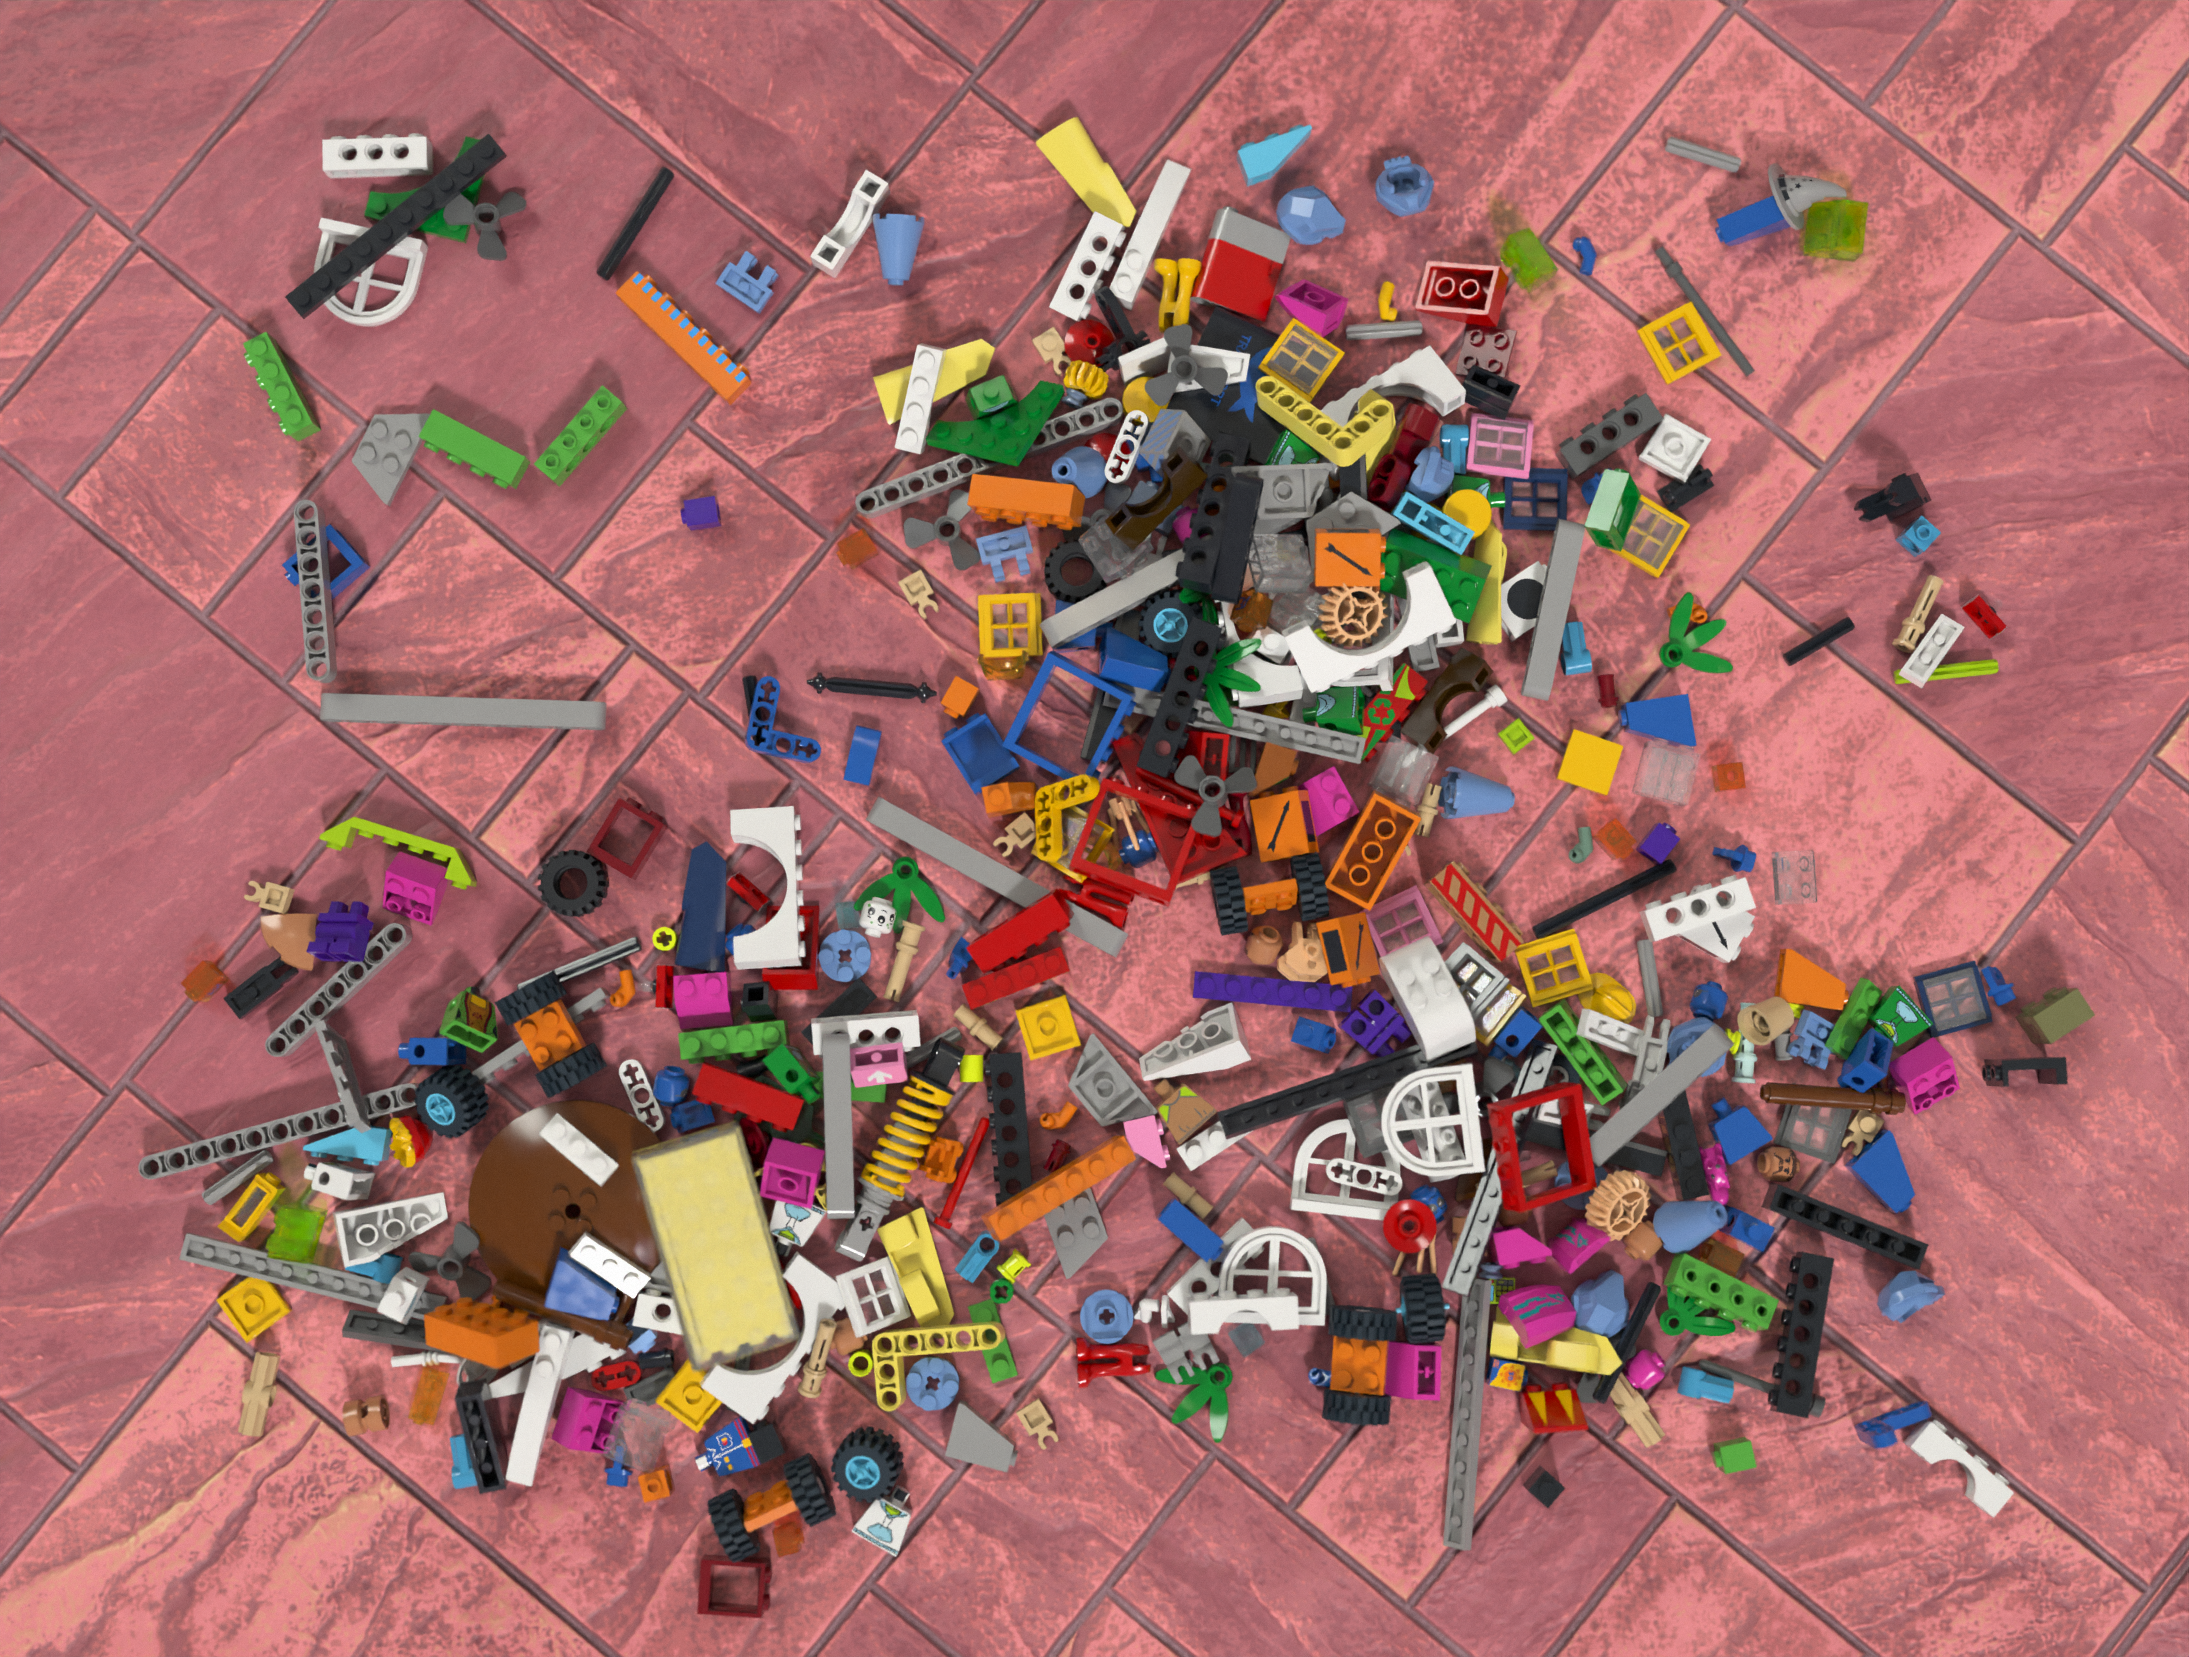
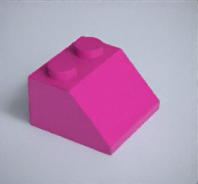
M1334 766L1298 786V790H1308L1316 837L1359 813L1357 806Z
M731 973L673 976L675 1006L680 1029L734 1025Z
M773 1138L764 1163L760 1196L811 1209L823 1167L825 1151Z

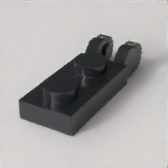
M280 956L270 965L262 967L223 999L239 1019H243L283 988L285 983L293 979L299 973L296 967L289 969L285 974L277 978L273 972L286 964L281 960Z

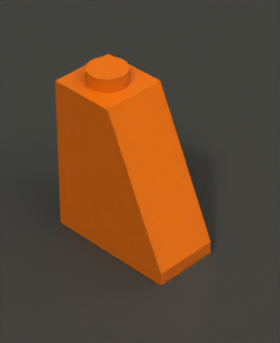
M1006 782L981 787L988 818L1035 809V795L1037 793L1035 782Z
M1780 949L1774 997H1780L1787 1003L1835 1011L1843 1010V1006H1846L1849 997L1844 982L1794 950Z

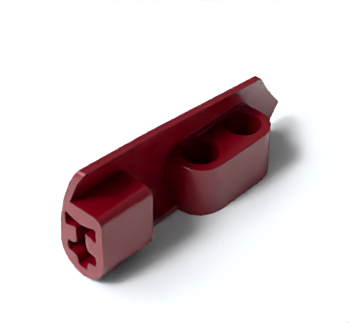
M1408 403L1388 454L1384 455L1377 464L1367 489L1368 502L1387 513L1391 512L1392 508L1400 500L1405 486L1418 466L1414 463L1417 456L1424 448H1429L1441 429L1443 422L1438 420L1439 416L1424 407Z

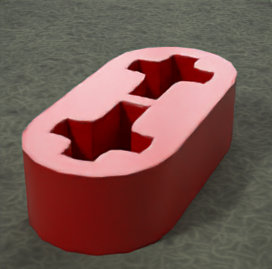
M636 1360L616 1362L597 1368L592 1373L591 1383L599 1391L621 1388L638 1382L642 1377L643 1370ZM627 1365H630L631 1369H636L637 1371L633 1375V1379H630L628 1375L620 1377L619 1373L625 1371ZM601 1371H604L605 1375L614 1374L615 1377L608 1380L607 1385L597 1380V1377L601 1375Z

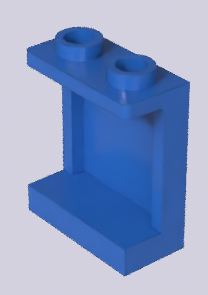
M979 713L972 715L966 720L967 725L959 730L957 727L950 729L944 734L945 739L941 741L975 796L982 793L981 787L994 785L1020 769L1010 751L1002 746L1003 740L986 713L983 715Z

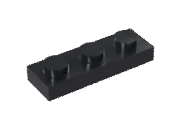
M858 978L816 1018L859 1015L877 996ZM810 1023L801 1033L813 1045Z

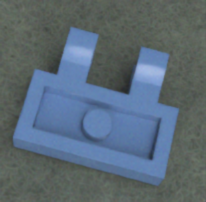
M745 251L737 266L729 262L716 281V285L760 314L774 294L768 287L775 282L779 274L767 265L758 281L747 273L755 266L758 260L748 251Z
M1027 526L976 538L983 566L991 564L995 583L1005 580L1001 564L1003 560L1016 557L1020 576L1031 574L1026 554L1033 553Z
M1803 1009L1793 1033L1798 1036V1039L1790 1043L1786 1052L1794 1057L1798 1055L1805 1059L1804 1063L1809 1066H1817L1825 1070L1829 1055H1835L1825 1047L1835 1025L1812 1011ZM1811 1046H1816L1815 1050L1811 1051Z

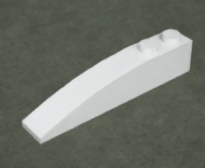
M1167 160L1109 288L1114 293L1120 306L1130 311L1133 308L1191 172V169Z
M581 1334L573 1338L562 1379L577 1374L584 1369L590 1373L602 1366L601 1360L608 1356L614 1360L626 1353V1351L621 1349L616 1351L611 1349L609 1344H599L594 1342V1338ZM534 1360L490 1383L488 1388L491 1398L526 1392Z
M548 1322L542 1330L539 1341L540 1352L536 1353L505 1479L527 1486L533 1485L575 1333L574 1330L554 1322Z

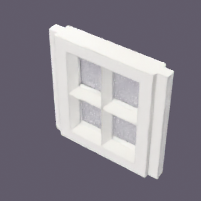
M889 1256L835 1276L856 1338L911 1316L898 1280V1275Z

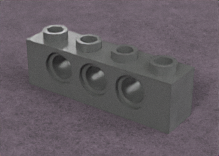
M1647 393L1640 397L1637 394L1633 395L1624 402L1625 407L1619 411L1613 408L1602 416L1604 421L1595 425L1592 422L1580 431L1582 433L1581 436L1573 439L1571 436L1559 444L1561 449L1555 455L1562 466L1567 469V473L1572 480L1640 437L1664 419ZM1625 415H1630L1634 418V426H1629L1624 422ZM1602 430H1610L1614 436L1613 440L1605 439L1602 435ZM1580 444H1589L1592 448V453H1583Z

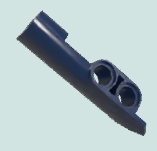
M707 841L691 851L682 901V911L684 913L674 965L722 973L725 972L727 862Z

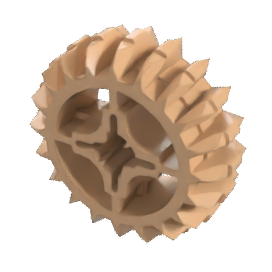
M1343 583V586H1336V588L1333 586L1327 587L1330 594L1321 595L1323 600L1326 601L1324 605L1318 606L1319 609L1324 610L1318 618L1325 621L1320 627L1322 630L1327 631L1326 636L1328 638L1334 639L1336 644H1343L1346 647H1352V645L1360 647L1362 642L1371 643L1370 635L1374 637L1379 636L1377 628H1384L1385 626L1381 623V620L1388 617L1387 614L1383 613V610L1388 607L1387 603L1382 602L1386 596L1384 593L1379 592V586H1347ZM1361 591L1366 598L1362 600L1352 597L1351 593ZM1350 623V625L1354 626L1355 630L1345 632L1341 625Z
M1616 1170L1613 1175L1608 1174L1606 1180H1600V1185L1594 1188L1595 1192L1593 1195L1588 1197L1590 1203L1585 1206L1588 1210L1585 1214V1217L1588 1219L1587 1224L1603 1230L1611 1238L1610 1241L1614 1239L1621 1240L1623 1236L1629 1235L1630 1231L1635 1229L1638 1223H1642V1217L1648 1214L1646 1208L1650 1206L1648 1201L1651 1197V1194L1648 1192L1650 1187L1637 1174L1626 1170L1622 1172Z

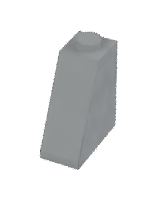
M959 1401L945 1456L1008 1472L1009 1465H1015L1018 1450L1013 1449L1015 1442L966 1401Z

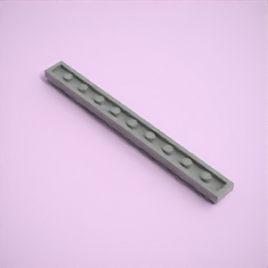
M1114 682L1137 694L1133 700L1137 703L1133 712L1155 717L1164 692L1160 691L1158 693ZM1106 692L1103 705L1118 709L1122 700ZM1177 695V700L1181 705L1189 703L1190 698ZM1198 700L1196 705L1199 713L1195 723H1189L1191 726L1265 743L1269 742L1361 764L1366 738L1232 707L1230 709L1234 723L1232 727H1227L1214 714L1209 702ZM1171 715L1168 719L1180 723V719L1175 715Z
M186 1233L179 1258L180 1260L377 1309L390 1285L375 1281L371 1277L193 1233ZM424 1291L411 1317L424 1320V1314L435 1311V1308L438 1306L446 1305L448 1297Z
M1476 1278L1470 1297L1462 1296L1443 1540L1444 1546L1464 1551L1471 1550L1492 1281Z

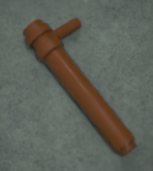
M1888 1073L1877 1082V1088L1871 1087L1864 1093L1858 1092L1854 1088L1767 1082L1760 1087V1099L1772 1104L1865 1110L1871 1114L1885 1112L1887 1115L1903 1113L1906 1106L1905 1094L1897 1089L1888 1088Z
M506 1279L503 1281L497 1280L492 1291V1295L496 1296V1299L594 1338V1342L599 1344H609L610 1348L616 1351L619 1349L625 1351L633 1336L634 1331L628 1329V1325L623 1324V1320L633 1300L632 1297L625 1294L622 1296L613 1319L609 1318L608 1321L546 1308L544 1307L546 1295Z

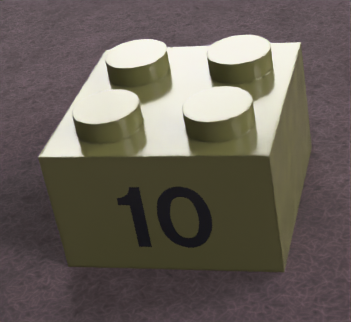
M2054 987L2042 995L2044 999L2037 1003L2032 1001L2020 1009L2022 1013L2015 1018L2033 1044H2052L2095 1016L2078 988L2062 987L2057 989V987Z

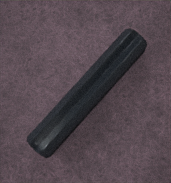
M1849 617L1842 619L1783 654L1785 663L1788 666L1794 665L1852 631L1855 625Z
M746 676L742 679L748 716L750 715L757 684L756 676ZM759 707L755 711L756 718L764 721L762 707ZM753 724L752 727H758L756 735L752 737L755 742L754 745L758 746L761 742H764V739L760 738V733L765 727Z

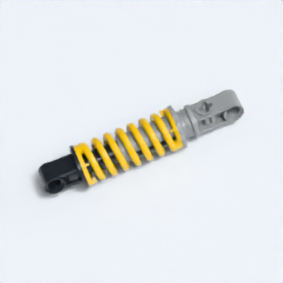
M939 1037L931 1050L930 1057L923 1071H910L909 1085L917 1089L909 1086L903 1088V1093L912 1098L910 1102L899 1099L896 1102V1105L905 1111L904 1115L897 1112L890 1114V1118L895 1121L894 1126H884V1131L889 1134L888 1139L883 1137L878 1139L877 1143L883 1149L881 1152L877 1150L872 1151L871 1156L877 1160L875 1165L867 1163L861 1175L857 1178L863 1184V1189L855 1197V1200L858 1202L854 1208V1218H849L844 1230L838 1237L835 1245L836 1252L860 1262L867 1253L869 1244L883 1215L889 1214L891 1202L893 1200L903 1201L905 1187L901 1183L911 1182L912 1175L907 1170H916L918 1168V1162L913 1157H922L924 1149L920 1144L927 1145L931 1141V1137L925 1131L934 1132L937 1129V1124L931 1118L941 1119L943 1117V1111L937 1105H948L953 1095L955 1096L956 1091L948 1086L962 1061L965 1052L963 1047ZM866 1218L869 1219L868 1224L863 1223V1224L861 1225V1224L859 1223V1221H860L861 1219H864V1220H865Z

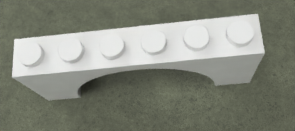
M1429 345L1423 350H1416L1403 362L1394 363L1383 374L1371 377L1363 386L1349 390L1344 397L1336 402H1329L1321 412L1344 427L1354 418V412L1358 411V399L1368 390L1372 389L1383 398L1388 396H1407L1419 399L1435 408L1442 416H1445L1465 403L1466 390ZM1304 441L1308 447L1319 455L1318 461L1320 463H1333ZM1333 463L1332 471L1329 472L1334 482L1340 479L1339 466Z
M1274 544L1251 548L1241 598L1257 584L1278 577L1279 566ZM1214 600L1215 603L1219 602L1221 611L1217 612L1218 624L1226 628L1225 634L1227 639L1223 647L1224 649L1240 641L1234 626V614L1238 605ZM1251 653L1245 658L1226 666L1229 669L1246 674L1261 686L1258 692H1244L1231 689L1233 701L1238 700L1239 709L1302 699L1303 689L1298 665L1281 666L1271 664Z
M1427 561L1402 572L1407 589V602L1404 614L1395 630L1383 641L1363 649H1344L1333 646L1318 637L1306 620L1282 631L1311 693L1314 691H1325L1331 687V683L1339 679L1341 681L1350 679L1355 675L1356 671L1362 668L1370 669L1376 666L1379 660L1387 656L1395 657L1403 652V648L1412 644L1413 646L1420 645L1428 639V636L1436 632L1437 634L1445 633L1452 628L1451 625L1457 623Z
M794 806L730 810L731 837L734 843L750 844L768 851L782 864L787 875L785 900L775 917L765 926L752 933L733 937L734 964L737 970L801 966V957L806 956L805 941L800 939V931H805L804 915H800L799 906H804L803 890H799V881L803 880V867L798 865V855H802L801 839L797 840V830L802 829L801 815H796Z
M799 1252L794 1254L781 1272L782 1276L797 1291L803 1307L802 1331L794 1348L778 1363L760 1370H738L716 1360L700 1382L703 1389L752 1424L756 1419L762 1420L770 1408L767 1404L773 1396L778 1398L784 1390L786 1378L789 1374L794 1376L802 1365L800 1359L805 1353L810 1354L812 1352L820 1320L826 1318L834 1321L832 1316L836 1310L839 1309L841 1311L845 1307L837 1280Z

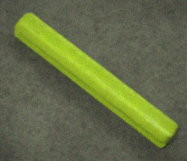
M1991 659L1938 665L1927 681L1995 674L1999 671L1998 661ZM1901 669L1894 671L1893 677L1896 684L1912 683L1899 675Z

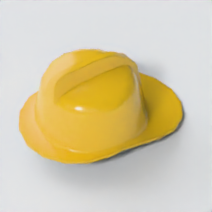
M1605 973L1589 974L1594 989L1578 993L1580 1004L1585 1009L1593 1010L1629 1024L1636 1013V1003L1632 994L1614 978Z

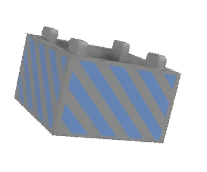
M1160 409L1139 453L1163 478L1161 464L1179 446L1200 464L1211 440L1185 410Z

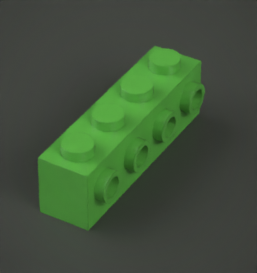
M264 332L243 343L247 351L244 353V357L250 367H255L258 373L255 378L261 389H266L270 398L267 399V402L274 413L278 412L281 421L278 423L286 436L290 435L299 442L320 431L321 428L276 340L270 334Z
M434 409L418 436L425 442L423 445L425 448L437 454L439 450L447 453L446 458L457 465H461L462 462L470 465L469 470L481 477H484L485 474L493 477L492 482L504 489H507L508 486L516 489L530 464V461L525 456Z
M787 1020L678 1033L681 1060L688 1059L689 1064L705 1062L704 1057L715 1056V1061L731 1059V1054L741 1053L742 1058L757 1056V1050L767 1049L768 1054H770L782 1043L790 1045Z
M1685 1253L1674 1256L1663 1283L1671 1287L1673 1294L1684 1298L1687 1295L1695 1299L1694 1304L1705 1309L1711 1307L1718 1311V1316L1729 1321L1735 1319L1742 1323V1328L1755 1333L1757 1330H1768L1779 1301Z

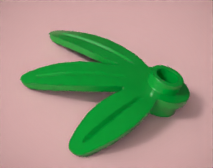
M1183 588L1179 594L1180 600L1183 603H1194L1197 601L1202 603L1203 619L1219 625L1217 619L1218 610L1211 600L1210 594Z
M1685 593L1672 614L1668 635L1669 642L1663 644L1660 648V661L1669 668L1677 667L1682 663L1687 667L1706 673L1731 672L1733 665L1728 661L1710 654L1692 652V650L1706 644L1724 629L1727 622L1725 619L1709 621L1696 627L1684 636L1693 607L1692 593ZM1670 650L1673 652L1672 659L1669 658Z
M1259 638L1241 640L1220 651L1214 658L1218 660L1213 675L1208 674L1205 684L1208 685L1206 695L1210 707L1217 718L1227 727H1232L1234 719L1227 698L1219 683L1228 688L1244 692H1258L1261 686L1246 674L1225 668V666L1233 664L1256 651L1262 643ZM1195 667V676L1198 679L1199 670Z
M906 856L898 858L893 864V873L887 874L869 885L854 904V909L861 911L866 901L872 900L873 897L883 899L895 888L892 907L897 911L893 924V931L896 934L902 932L904 928L902 925L903 920L907 921L911 906V891H913L925 911L936 921L942 923L946 918L943 906L936 893L923 879L917 876L919 873L917 862L913 858ZM903 865H908L911 871L909 873H904L901 870V867Z
M1667 1286L1669 1309L1662 1313L1659 1320L1660 1327L1666 1334L1676 1336L1686 1329L1705 1336H1722L1735 1331V1325L1729 1321L1715 1317H1695L1705 1308L1694 1304L1695 1299L1691 1297L1684 1303V1297L1673 1294L1671 1287ZM1670 1319H1678L1676 1327L1669 1326Z
M1220 1362L1211 1365L1208 1370L1205 1369L1203 1371L1201 1368L1193 1366L1192 1370L1195 1375L1190 1377L1186 1368L1179 1366L1178 1372L1183 1379L1179 1384L1175 1382L1168 1368L1157 1371L1154 1375L1155 1379L1165 1383L1177 1385L1199 1384L1182 1400L1171 1419L1174 1424H1178L1193 1416L1212 1397L1210 1405L1211 1434L1214 1442L1220 1443L1226 1432L1229 1418L1228 1397L1225 1388L1233 1380L1231 1368ZM1217 1371L1224 1373L1223 1381L1217 1379Z

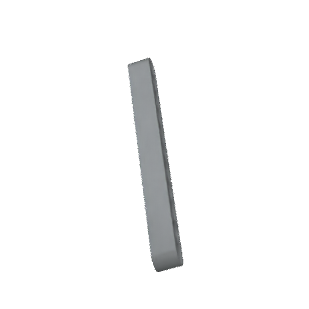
M1106 398L1047 421L1039 435L1045 437V442L1041 445L1032 444L1022 461L1117 425L1123 416L1121 402L1116 398ZM1108 407H1114L1118 410V414L1115 417H1108L1104 414V410ZM1084 416H1090L1093 418L1094 423L1086 427L1081 425L1079 421ZM1065 425L1070 429V432L1065 436H1060L1055 432L1058 426ZM960 454L861 492L856 497V508L862 517L867 519L875 518L971 481L972 474L987 475L1011 465L996 461L992 464H987L983 461V458ZM968 462L972 464V470L968 473H962L958 470L960 464ZM946 472L948 474L946 481L940 483L934 480L936 473ZM921 481L924 484L922 490L919 492L910 490L912 482ZM890 490L898 491V499L888 501L885 498L887 492ZM871 499L875 501L873 509L863 510L861 508L863 501Z
M1303 518L1256 520L1251 546L1294 525ZM1209 534L1201 539L1208 540L1212 537V535ZM1180 549L1044 620L1040 627L1051 648L1060 647L1154 598V596L1179 585V578L1175 576L1176 568L1179 561L1183 562L1185 553ZM1198 557L1193 560V563L1202 564L1206 559Z
M322 693L320 720L352 723L606 730L607 703L595 701Z
M880 797L877 798L865 819L1024 908L1051 892ZM1066 900L1074 912V916L1069 921L1071 925L1065 930L1116 958L1128 934Z
M407 1083L363 1095L362 1098L368 1119L416 1107L415 1101L410 1102L406 1097V1093L409 1088H413L416 1091L419 1084ZM384 1095H387L391 1100V1105L388 1109H384L381 1105V1098ZM338 1102L152 1154L140 1161L138 1170L140 1175L148 1180L163 1178L348 1126L344 1116L346 1110L343 1103ZM333 1109L339 1113V1120L336 1124L330 1120V1112ZM307 1117H310L314 1122V1126L310 1131L304 1126V1121ZM281 1124H284L288 1129L285 1138L281 1137L278 1131ZM256 1131L262 1135V1141L259 1145L253 1141V1135ZM230 1138L236 1142L234 1152H231L227 1147ZM204 1146L209 1147L211 1152L208 1159H205L202 1155ZM179 1153L185 1158L182 1167L176 1162V1157ZM153 1160L158 1162L159 1170L156 1174L152 1172L150 1166Z

